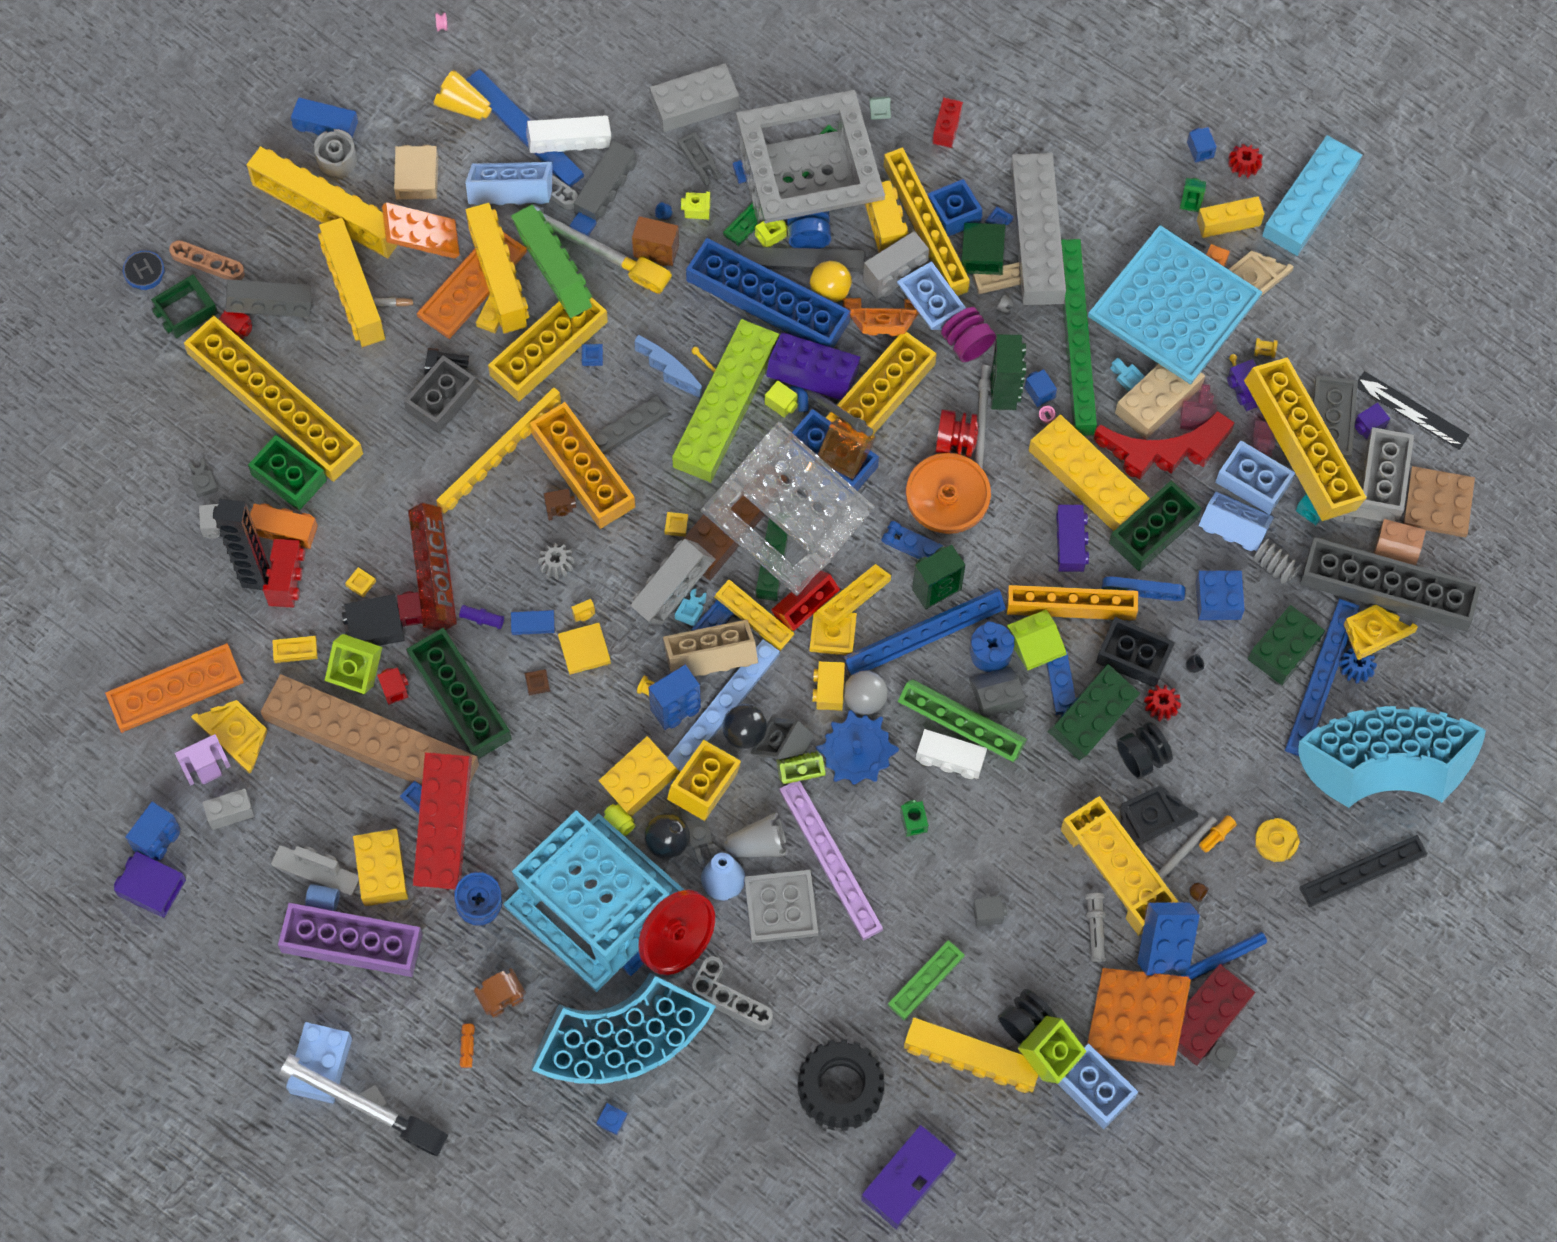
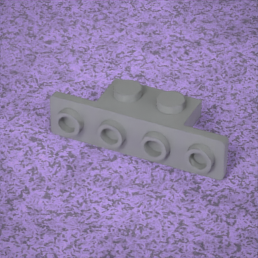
M279 846L271 862V865L277 869L327 888L339 889L340 893L348 896H353L359 883L358 875L341 869L335 857L329 854L322 856L317 854L316 850L304 846V848L297 846L295 851Z

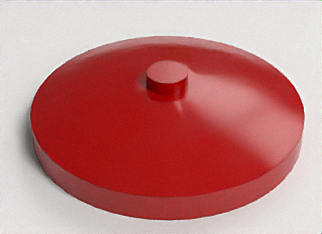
M693 890L678 891L663 899L651 911L640 933L638 948L643 963L652 971L661 975L678 973L693 964L706 949L714 931L715 911L711 902L702 894Z

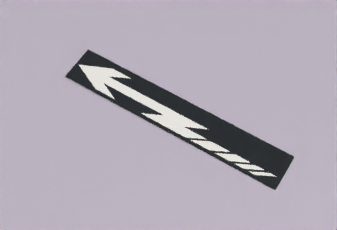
M1364 371L1358 379L1357 389L1456 449L1460 450L1470 434Z

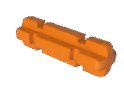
M467 1023L462 1025L461 1068H472L473 1059L471 1056H473L474 1036L472 1035H474L475 1030L473 1024Z

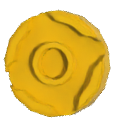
M1281 818L1264 821L1258 827L1255 835V846L1259 854L1273 862H1283L1290 859L1296 853L1300 843L1295 826Z

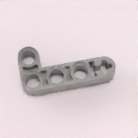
M715 956L706 958L693 981V994L715 1005V1009L757 1030H768L773 1023L771 1009L719 983L723 975L722 961ZM711 965H716L719 970L715 973H710L707 971V968ZM704 984L709 989L706 992H699L697 987ZM724 994L729 999L726 1002H719L716 998ZM740 1004H745L749 1009L746 1012H739L736 1008ZM766 1015V1019H763L762 1022L759 1021V1017Z

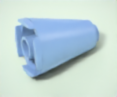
M718 853L705 865L701 874V883L709 896L724 901L740 894L745 884V872L742 866L729 854Z

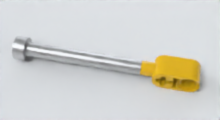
M533 204L537 211H542L546 219L544 223L548 222L554 233L629 271L628 276L635 283L654 293L661 294L672 278V274L664 267L644 257H639L635 261L544 214L543 208Z

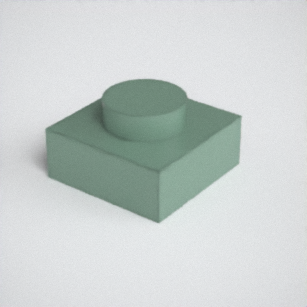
M889 96L869 98L871 120L891 118Z

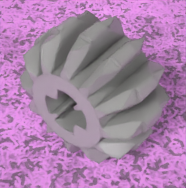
M554 543L553 548L546 545V551H540L539 553L541 557L538 559V565L541 566L540 571L542 573L546 572L548 579L552 575L555 576L556 580L559 579V575L566 578V571L572 572L574 558L571 557L572 551L566 550L564 544L560 548H558L557 543Z

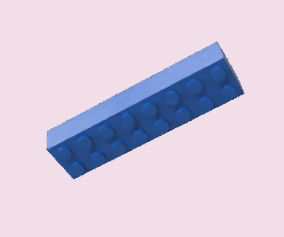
M706 238L686 268L687 282L793 336L834 348L850 323V310Z

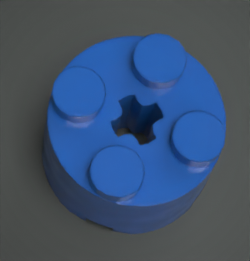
M986 622L975 630L971 638L970 656L973 664L985 672L1006 668L1012 659L1014 637L1003 625Z

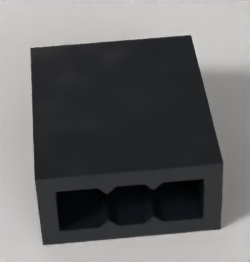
M395 594L344 604L345 612H342L343 623L348 625L349 631L345 632L346 635L377 646L405 641Z

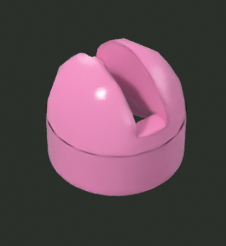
M1051 406L1042 407L1039 411L1040 420L1043 423L1050 424L1056 419L1054 408ZM1048 411L1051 417L1050 419H1047V417L1044 414L1045 412Z

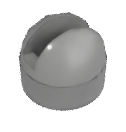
M1003 295L996 309L1003 313L1010 312L1011 310L1007 308V305L1013 307L1012 299Z

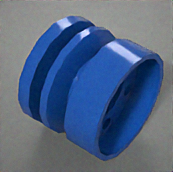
M829 211L787 219L789 225V244L793 248L821 249L831 242Z
M473 872L464 876L456 886V910L466 923L474 926L488 924L499 915L502 908L501 889L498 882L492 876L483 872ZM478 897H481L482 902H480L479 906L475 905V901Z

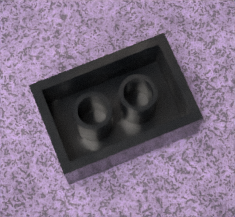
M1115 617L1098 653L1096 663L1102 666L1109 664L1116 672L1155 687L1161 678L1175 642Z

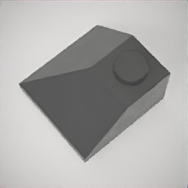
M771 717L767 723L764 739L753 747L751 754L753 756L775 759L803 754L810 746L814 734L798 720Z

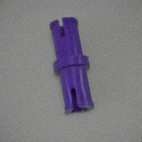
M462 605L459 618L475 621L481 626L485 624L496 627L497 629H501L503 626L504 616L487 612L483 608L479 610L466 605Z

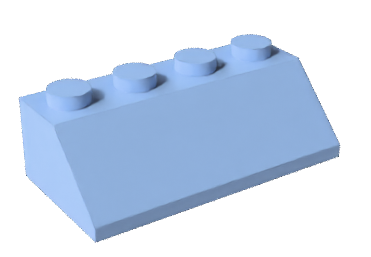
M552 162L472 164L465 182L468 204L478 206L485 203L495 205L515 203L516 205L535 203L541 205L549 203L552 193Z

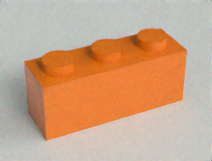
M265 503L253 505L250 515L258 537L270 540H299L302 547L311 548L318 527L316 519L312 515L293 513V511L286 508L276 509Z

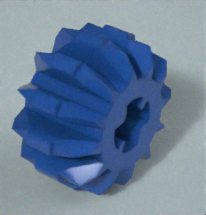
M1349 648L1347 653L1342 654V661H1340L1339 667L1343 668L1341 675H1348L1347 681L1353 678L1356 684L1359 683L1360 679L1365 683L1368 681V677H1373L1374 669L1377 667V663L1373 662L1375 655L1366 656L1358 660L1352 648Z

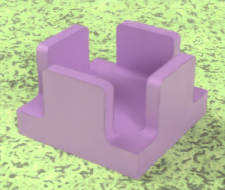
M215 734L175 753L190 786L194 784L190 775L193 771L197 772L202 784L221 777L222 773L216 763L221 758L226 768L231 767Z

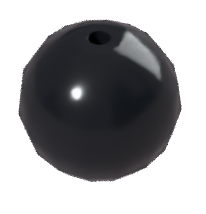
M740 704L731 708L725 714L722 722L723 734L726 740L732 746L739 749H749L758 745L764 739L767 731L766 718L762 711L750 704Z
M663 813L649 821L644 833L645 843L654 855L670 859L686 850L690 840V831L681 817L672 813Z

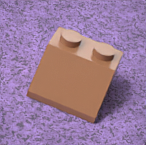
M1384 519L1379 529L1374 554L1416 566L1426 530Z

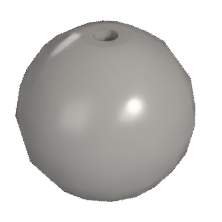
M869 670L859 671L852 674L845 682L843 698L853 712L860 715H871L878 712L886 703L888 688L885 681L877 673Z

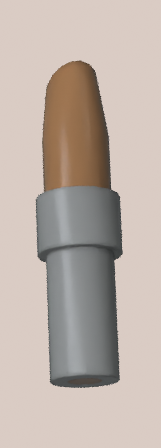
M373 298L375 306L397 307L413 305V300L407 298Z

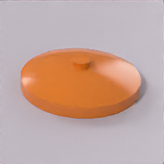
M941 453L930 456L913 469L907 481L906 501L911 514L921 525L938 533L954 534L972 528L981 521L990 504L991 487L987 475L976 462L963 455Z

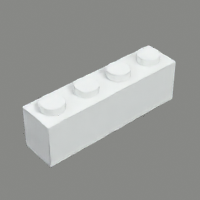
M608 116L527 121L529 152L544 153L608 148L611 141Z

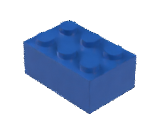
M686 664L648 687L650 710L664 730L669 727L671 729L675 728L681 723L682 719L687 716L692 717L696 715L701 708L700 684Z
M1148 903L1137 961L1147 976H1153L1155 973L1189 975L1200 914L1191 903Z

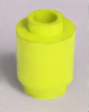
M612 804L604 811V818L624 836L628 835L635 828L634 819L620 804Z

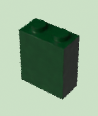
M964 224L962 266L966 274L1003 275L1006 224Z

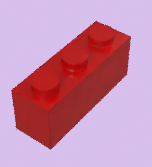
M816 569L773 607L771 611L776 619L790 630L795 631L839 592L840 589L829 573Z

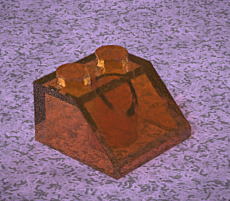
M837 418L830 424L816 461L854 479L867 458L876 436L873 434L867 436L862 432H857L849 423L841 418Z

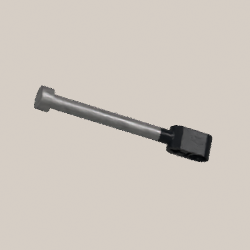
M289 1054L279 1075L287 1079L293 1076L398 1130L401 1132L399 1137L402 1140L438 1157L448 1138V1134L416 1117L410 1116L407 1120L299 1064L300 1059Z

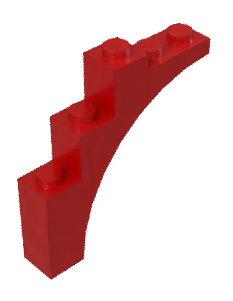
M1217 411L1206 423L1194 431L1164 440L1130 438L1100 424L1095 430L1094 440L1100 447H1106L1113 452L1116 458L1125 460L1123 465L1125 472L1129 476L1140 480L1154 462L1161 470L1168 471L1171 474L1186 456L1193 464H1199L1204 467L1231 434L1235 422Z

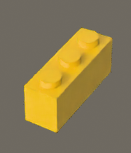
M1259 196L1200 208L1197 223L1202 238L1261 226L1264 211Z

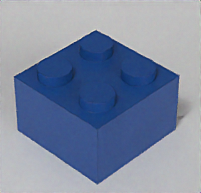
M964 179L928 193L927 196L948 237L964 231L965 223H981L983 209Z
M1242 570L1199 571L1196 578L1198 620H1241L1245 610Z
M151 802L125 838L134 852H139L158 861L165 856L166 848L169 844L177 840L181 828L174 815Z

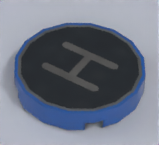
M151 251L133 253L127 258L123 266L126 282L131 287L140 288V290H148L157 286L162 281L165 273L162 259Z

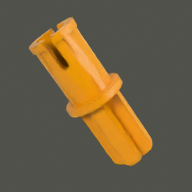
M1226 815L1216 827H1212L1210 829L1211 833L1199 843V847L1203 852L1207 853L1219 841H1224L1225 836L1237 826L1236 821L1231 816Z

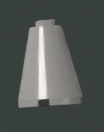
M770 814L727 836V841H724L726 853L731 854L732 857L786 856L787 849L783 850L782 844L786 843V838L781 820H776L778 814Z

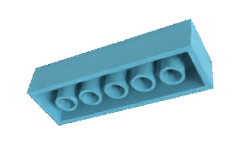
M1327 135L1266 223L1262 236L1298 256L1358 168L1362 154Z

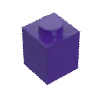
M1376 403L1357 415L1355 429L1367 440L1372 427L1385 429L1390 417Z

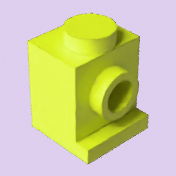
M686 192V198H681V210H685V218L709 219L710 192Z
M784 220L764 223L763 221L755 226V237L763 247H770L787 237L788 227Z

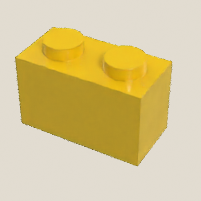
M819 661L818 669H814L813 682H818L817 689H813L812 702H817V710L842 711L845 663Z

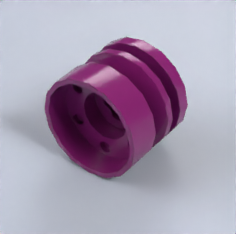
M975 307L963 309L945 323L941 330V335L950 346H954L953 351L962 362H969L978 358L996 340V334L987 323H984V318L979 315L980 313Z

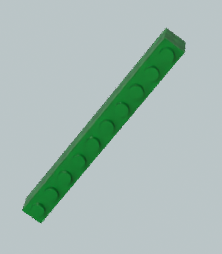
M1081 239L1061 240L1066 286L1065 300L1062 306L1072 424L1083 436H1094L1097 421Z

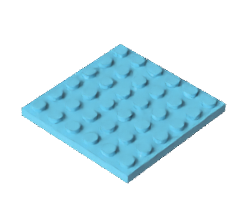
M1159 225L1090 310L1088 317L1191 385L1258 301L1262 291Z

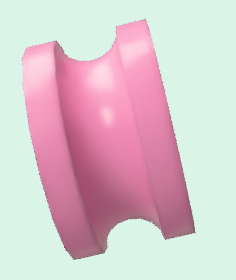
M436 13L437 32L441 29L447 31L446 13H443V15Z

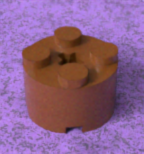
M513 968L509 969L508 974L502 971L482 982L483 988L479 990L476 987L473 990L486 1015L491 1014L493 1018L504 1013V1008L510 1004L512 1007L521 1004L526 994Z

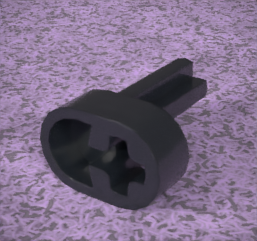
M428 347L424 375L432 369L442 356H445L460 367L468 368L469 356L439 352L437 348Z

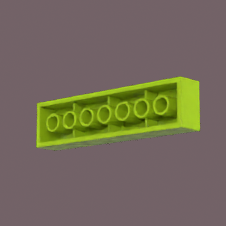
M740 320L672 456L673 468L710 483L712 482L768 369L769 358L779 339L778 333L746 320Z

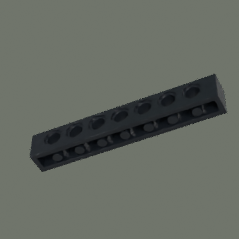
M219 499L218 506H215L213 509V519L216 521V527L219 528L220 537L223 538V545L226 546L227 554L230 556V563L233 564V570L236 571L237 580L240 581L242 588L263 590V585H268L269 577H266L267 569H270L247 504L242 501Z

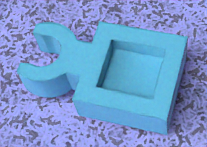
M693 589L690 592V600L683 599L675 613V619L695 626L703 612L706 593H703L702 597L697 598L695 597L696 589Z

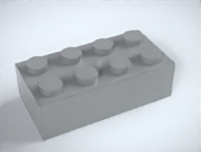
M726 63L650 87V100L663 132L739 109V94Z
M1372 427L1367 440L1361 488L1367 498L1360 508L1392 513L1396 517L1395 520H1400L1405 505L1414 435Z
M688 539L680 540L675 545L672 555L666 557L661 562V568L658 572L648 578L645 588L634 595L630 606L647 621L662 625L716 560L696 542Z

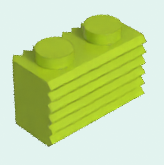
M817 750L815 753L807 752V754L803 753L802 755L799 754L798 756L795 755L794 757L776 760L779 779L783 784L826 776L823 757Z

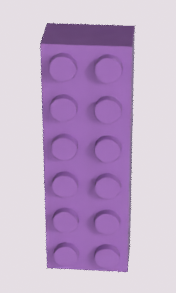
M289 903L278 947L282 953L413 977L423 934L420 927Z

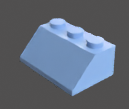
M932 262L897 281L899 287L931 330H942L950 318L966 309Z
M1215 492L1205 509L1199 526L1208 533L1221 535L1228 542L1241 544L1246 550L1257 551L1274 517L1219 492Z

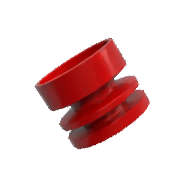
M942 409L936 453H950L952 446H957V454L961 455L962 447H967L966 457L971 458V454L976 447L979 428L977 414L972 413L971 423L966 422L967 413H963L961 421H956L955 411Z

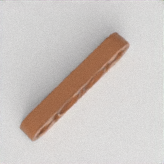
M175 241L170 245L171 257L177 262L226 280H242L244 278L245 271L243 265L238 261L184 241ZM181 248L183 249V252H179L178 254H176V250L179 251ZM196 254L203 255V259L199 262L192 260ZM214 261L222 262L221 267L217 269L212 268L211 264ZM238 269L239 273L235 272L234 275L231 273V270L235 271Z

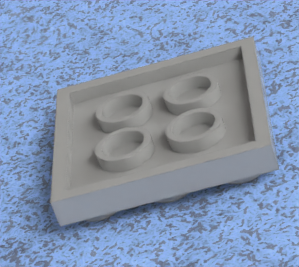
M811 870L744 877L752 943L818 936Z

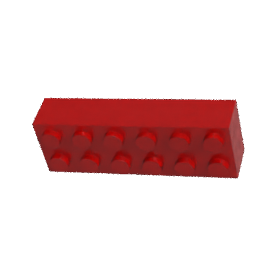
M425 752L413 886L456 889L458 882L461 880L472 766L471 756Z

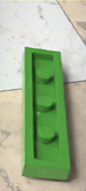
M948 940L888 1003V1007L905 1021L961 962L965 954Z

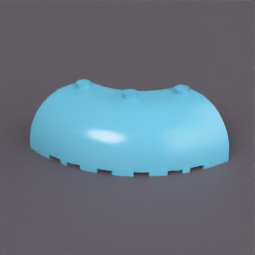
M1396 706L1376 707L1374 711L1364 712V710L1347 713V717L1338 720L1334 718L1329 721V724L1321 728H1315L1299 741L1298 751L1301 764L1314 784L1324 793L1348 808L1368 795L1391 790L1416 792L1443 802L1462 782L1474 764L1482 747L1486 730L1462 718L1456 720L1447 717V713L1440 712V714L1426 712L1427 709L1409 707V710L1396 709Z
M649 973L646 980L634 994L612 1007L594 1011H583L559 1004L539 1044L531 1069L550 1078L580 1084H604L637 1077L669 1061L686 1047L707 1023L716 1006Z

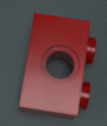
M943 97L934 129L933 144L949 148L953 147L962 115L963 102Z

